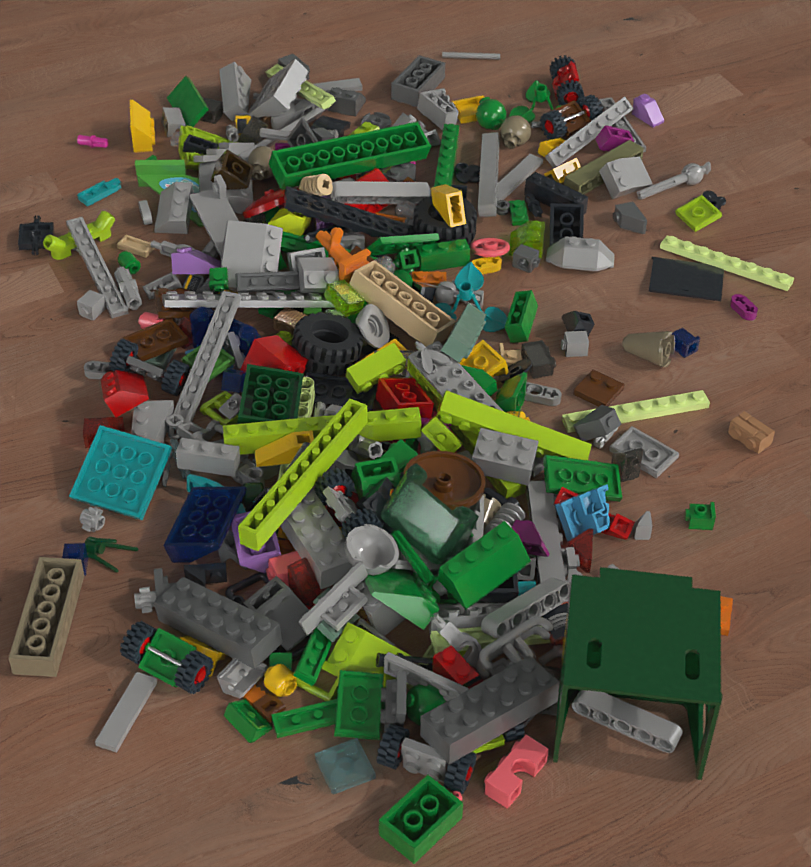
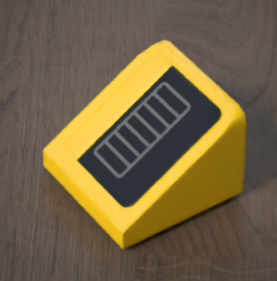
M251 115L235 116L238 135H251Z

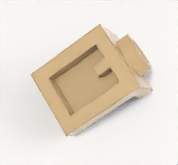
M499 343V350H496V352L506 360L507 367L522 360L521 350H504L503 343Z

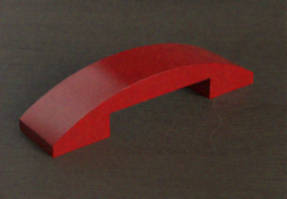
M561 487L553 505L555 506L579 494ZM608 513L610 528L601 533L627 540L635 522L618 513L615 516Z

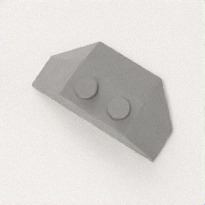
M564 237L547 248L546 262L566 269L600 271L614 268L615 254L599 239Z

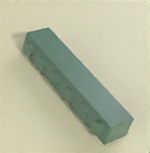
M468 303L441 351L459 363L463 358L467 359L486 323L484 320L486 314Z

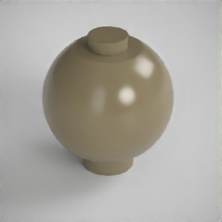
M511 116L504 120L500 128V135L504 145L509 149H514L516 145L517 147L522 146L529 140L531 127L525 118Z
M260 146L249 154L248 163L254 166L252 177L256 180L274 176L268 164L272 151H275L271 147Z

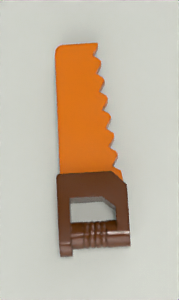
M256 684L243 696L268 723L272 722L271 714L286 710L284 703L274 694H266ZM275 706L269 711H265V709H267L268 707Z

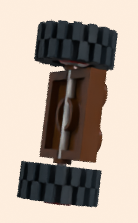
M591 94L577 102L572 101L543 114L540 122H542L540 126H542L541 130L544 131V136L547 135L546 138L552 140L560 138L565 134L570 136L577 133L604 112L601 110L603 109V106H600L601 101L598 102V97L595 98V95Z

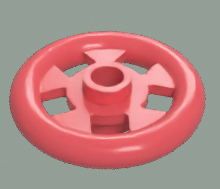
M482 238L472 242L470 250L478 256L498 257L508 253L510 245L502 239Z

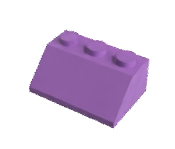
M251 511L229 516L240 565L266 573L269 559L281 556L276 531L259 551H255L240 544L238 531L239 524Z

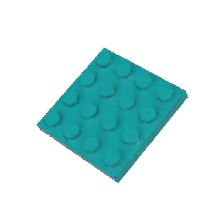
M100 425L69 497L76 501L143 521L173 448L167 444Z

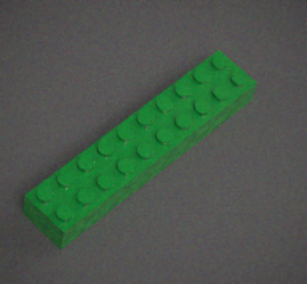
M413 122L272 151L268 164L281 190H283L286 186H300L301 180L307 176L327 174L331 179L371 171L375 168L381 169L426 159L431 145L419 123Z

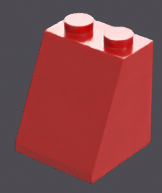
M274 335L254 339L240 370L246 372L247 364L303 373L308 359L300 355L297 350L281 337Z

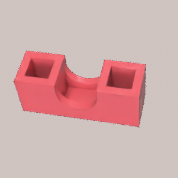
M525 735L521 741L517 740L509 755L501 758L494 772L490 771L484 780L485 795L508 809L521 794L522 779L514 774L526 772L535 777L547 763L549 749L528 735Z

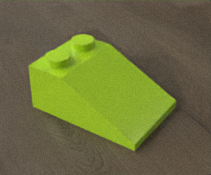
M348 622L327 662L347 671L384 674L383 688H385L387 680L396 678L384 673V667H376L377 653L387 654L389 652L394 655L397 653H402L403 656L410 655Z

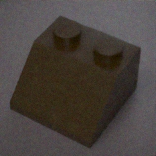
M227 149L216 161L211 182L214 183V176L221 175L226 184V190L247 189L254 166Z

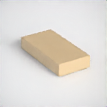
M125 235L117 243L118 249L145 258L155 249L151 247V242Z

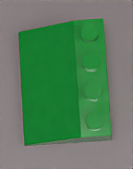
M390 568L382 574L368 575L364 579L373 597L423 630L429 624L431 616L434 617L433 614L439 610L436 603L437 599L428 588L429 584H425L416 572L407 569Z

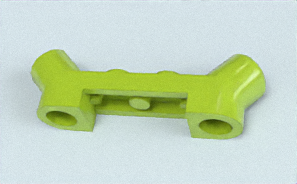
M101 211L96 221L87 224L93 239H98L102 242L110 238L111 227L115 222V217L106 211ZM70 232L60 237L50 234L43 241L44 248L51 251L52 258L57 260L71 256V249L77 247Z

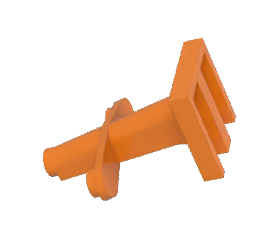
M333 228L330 234L327 231L321 230L316 234V239L327 250L329 257H333L335 264L339 265L338 290L343 293L349 290L348 285L354 271L370 263L367 261V256L371 255V251L366 248L351 255L340 245L343 236L341 228Z

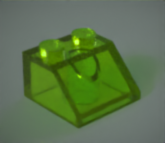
M527 221L512 231L508 256H513V253L522 244L539 250V258H542L545 222Z

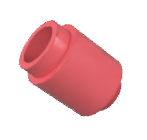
M144 312L139 317V324L141 329L162 322L166 318H158V314Z

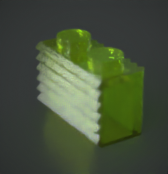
M346 280L328 283L324 296L327 301H330L335 306L337 311H340L345 317L360 313L365 299Z

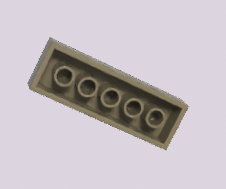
M39 557L9 655L13 674L57 677L84 580L81 559Z

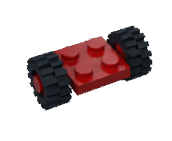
M561 55L559 59L554 58L555 62L551 61L549 70L552 79H554L552 85L559 105H565L572 101L577 102L585 97L581 84H578L580 79L574 59H571L570 56L567 58L566 55L563 58Z

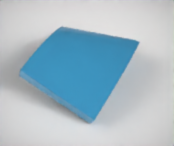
M607 484L555 505L568 543L610 528L609 503H606L605 492L608 490Z

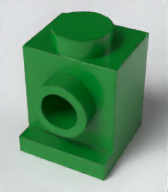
M710 502V504H689V509H685L684 516L685 521H688L689 529L713 530L716 519L714 502Z

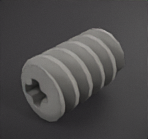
M503 504L484 528V535L503 521L512 528L515 520H524V511L516 504Z

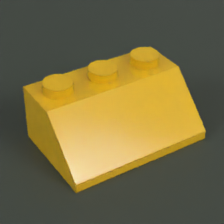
M130 100V126L134 153L153 151V145H155L154 118H151L150 112L134 100Z

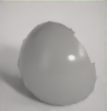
M365 524L364 526L354 528L348 533L345 542V552L348 561L353 567L358 562H362L368 575H379L388 571L397 562L399 556L398 545L385 530L375 525Z

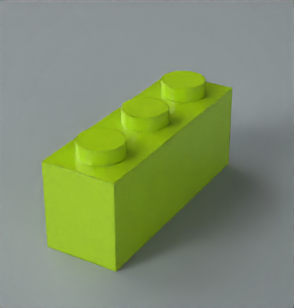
M392 343L347 368L346 378L357 394L367 392L373 385L378 383L379 378H389L393 374L401 373L405 368L406 359L395 343Z

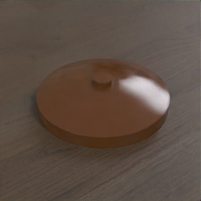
M431 451L417 455L407 463L403 475L404 488L412 499L428 508L441 511H457L473 506L483 496L486 483L482 469L474 461L463 455L448 451Z

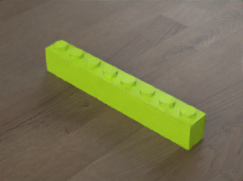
M447 390L441 398L436 417L441 422L458 426L464 431L474 432L478 436L480 429L484 428L539 441L536 453L537 458L551 455L588 460L592 446L590 443Z

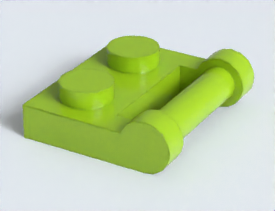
M227 391L222 392L200 407L202 414L219 421L222 426L236 424L239 415L238 413L232 420L224 419L212 410L213 408L219 410L232 396Z

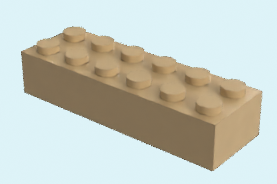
M375 260L355 270L349 282L348 288L356 295H359L368 304L378 307L395 325L401 327L425 347L436 341L441 343L447 339L456 323L453 318Z

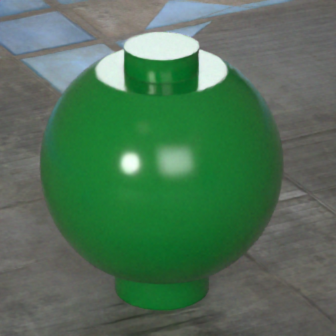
M490 97L482 98L476 110L477 122L487 130L499 129L506 119L504 105L496 99H490Z
M419 683L413 686L406 694V714L413 723L421 726L422 715L447 701H445L443 695L439 693V689L430 684L425 686Z

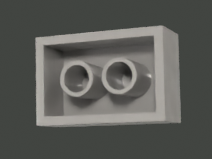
M481 428L472 461L482 469L485 476L529 485L539 441Z

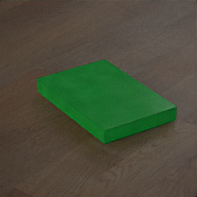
M347 670L339 671L334 736L380 740L381 688L384 685V674Z

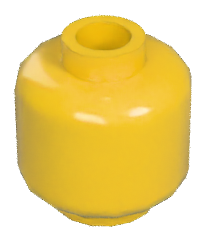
M276 664L266 670L264 685L278 697L289 696L297 687V678L293 676L294 672L285 665Z

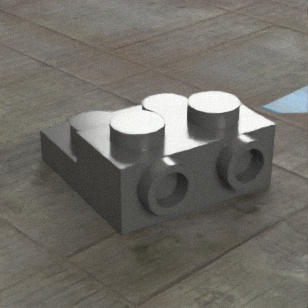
M397 671L396 679L387 680L386 687L381 688V702H385V709L380 711V723H384V731H386V728L391 723L401 727L404 726L406 717L407 671Z

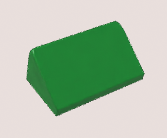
M246 699L230 702L224 713V717L249 743L255 742L273 728Z

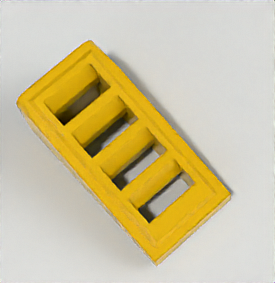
M557 138L542 141L539 145L538 154L545 157L566 140Z

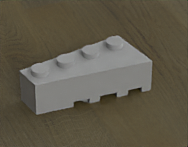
M235 62L219 69L224 114L232 122L235 121V116L248 114L251 87L250 77Z
M173 400L145 401L134 407L131 434L164 443V437L169 430L166 419L174 413Z
M475 603L467 610L461 604H437L439 607L437 614L444 621L446 619L449 620L457 629L481 627L484 617L507 603ZM432 621L429 622V633L431 635V631H437L438 628Z

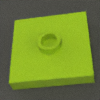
M703 195L675 210V214L694 232L722 217V212Z

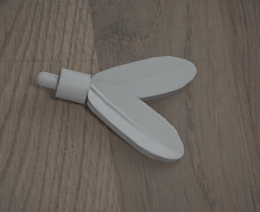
M418 341L415 342L416 348L421 353L423 369L427 374L430 375L433 371L432 361L440 364L450 363V359L446 355L427 349Z

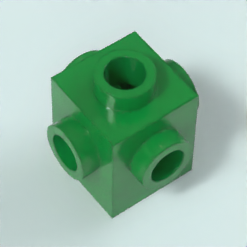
M409 248L399 250L400 253L395 255L394 258L395 268L408 273L414 272V269L419 267L420 263L416 249L409 250Z

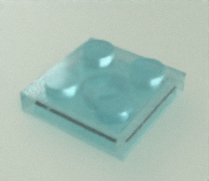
M358 738L315 753V760L333 795L376 779V773Z

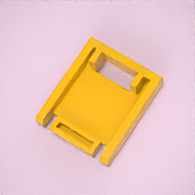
M484 95L451 101L458 110L460 123L477 121L476 110L479 106V101L484 98Z

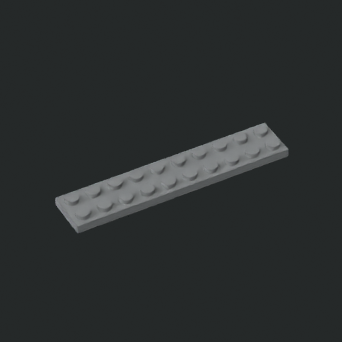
M167 291L166 294H162V302L164 307L216 308L223 291L220 294H213L211 291H203L202 294H195L194 291H185L184 294H177L176 291ZM258 291L256 294L238 292L242 297L238 308H337L344 306V300L339 295H336V292L326 294H301L300 292L284 294V292L279 291L273 292V294H266L263 291Z

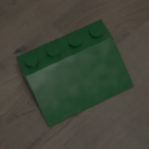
M247 364L237 424L297 419L304 373Z

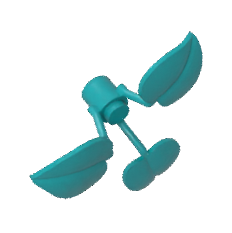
M472 262L462 268L455 278V286L459 290V294H457L454 307L451 309L449 304L442 302L435 304V306L455 321L457 316L453 312L456 311L460 299L464 301L473 299L477 309L482 311L473 291L479 290L483 286L484 277ZM488 307L483 312L486 314L484 318L486 323L482 330L496 332L505 328L507 316L501 309Z

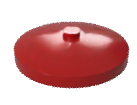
M285 189L265 191L264 196L254 201L242 212L244 219L284 204Z

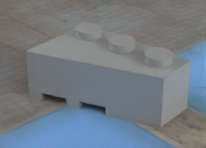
M445 88L421 92L417 109L423 115L429 118L441 130H443L444 124L456 125L458 110L454 103L450 102V97L446 95Z

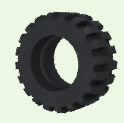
M432 195L429 198L425 197L414 208V235L438 233L439 240L436 243L466 239L469 245L476 234L477 212L475 207L466 198L463 199L466 224L450 228L434 207Z
M318 312L317 314L311 313L308 316H304L296 323L291 346L300 355L308 359L305 366L308 371H314L317 374L339 376L343 373L346 374L347 368L359 361L363 336L355 323H351L350 319H345L341 315H333V313L329 312L327 314Z

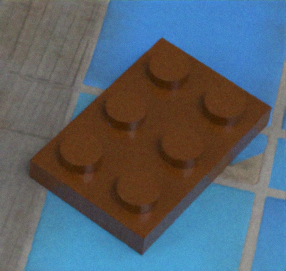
M160 288L154 290L158 318H194V307H164L162 302V294H166L167 291H176L177 294H184L185 291L189 290L185 288H177L176 290Z
M172 318L123 337V339L138 345L136 359L143 362L189 343L186 334Z

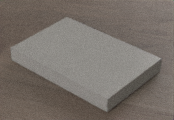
M633 426L609 447L610 452L655 478L659 477L679 458V452Z

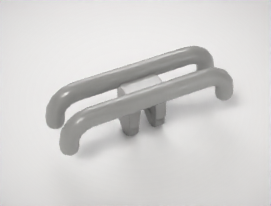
M533 617L484 647L480 652L477 662V672L481 678L487 679L489 677L488 670L492 667L490 661L503 653L511 662L517 663L522 659L514 647L524 658L528 656L533 658L532 650L523 640L533 634L548 640L550 638L548 631L553 630V624L543 617Z

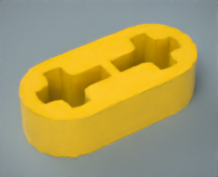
M484 257L475 259L472 263L483 275L499 271L502 266V259L500 257Z

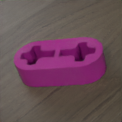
M734 294L731 297L730 306L745 320L751 321L756 319L758 308L746 296Z

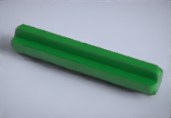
M399 530L392 533L391 536L398 545L399 550L423 582L429 584L433 581L434 575Z

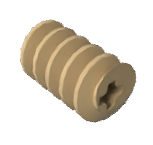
M327 174L304 177L301 180L299 189L317 196H325L332 193L333 186L331 178Z

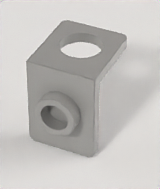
M235 392L219 408V412L232 420L239 413L242 397Z

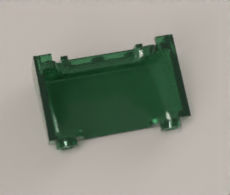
M415 463L408 468L384 504L381 518L395 531L399 530L406 540L430 562L441 565L465 547L479 516L465 506H459L453 511L422 485L427 479V473L421 466Z

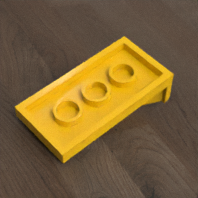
M484 340L476 344L468 358H463L459 363L463 366L482 369L491 377L507 375L509 372L506 360Z

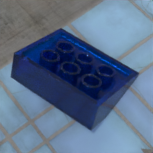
M192 487L163 545L171 562L191 563L220 549L244 498L247 487Z

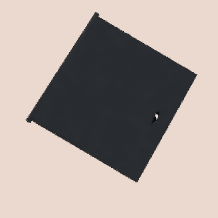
M652 257L653 264L648 292L713 301L722 300L724 269L704 263Z

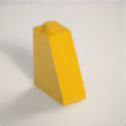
M446 184L430 188L433 205L448 226L451 228L466 224L462 191Z

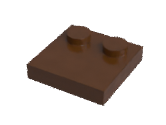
M592 370L576 386L573 395L598 407L601 405L609 406L624 390L625 384L596 370Z

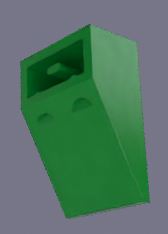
M394 457L355 463L351 475L359 500L385 477L390 480L403 497L400 473Z

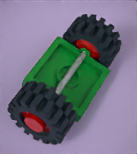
M143 621L136 622L135 625L131 626V630H127V636H124L122 639L124 642L121 643L120 647L122 648L120 652L123 657L139 664L138 668L177 688L178 686L191 694H196V692L200 691V687L203 688L205 686V681L207 682L209 679L207 678L208 675L212 673L210 670L213 668V660L197 651V647L161 628L156 629Z

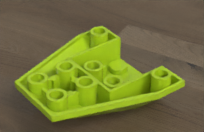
M180 126L178 152L180 160H185L186 169L198 170L199 163L204 162H194V156L202 154L183 152V144L189 134L216 144L238 142L230 141L229 139L191 126Z

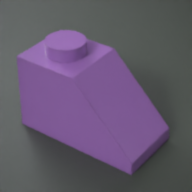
M646 94L634 98L632 115L651 127L664 123V118L656 100Z

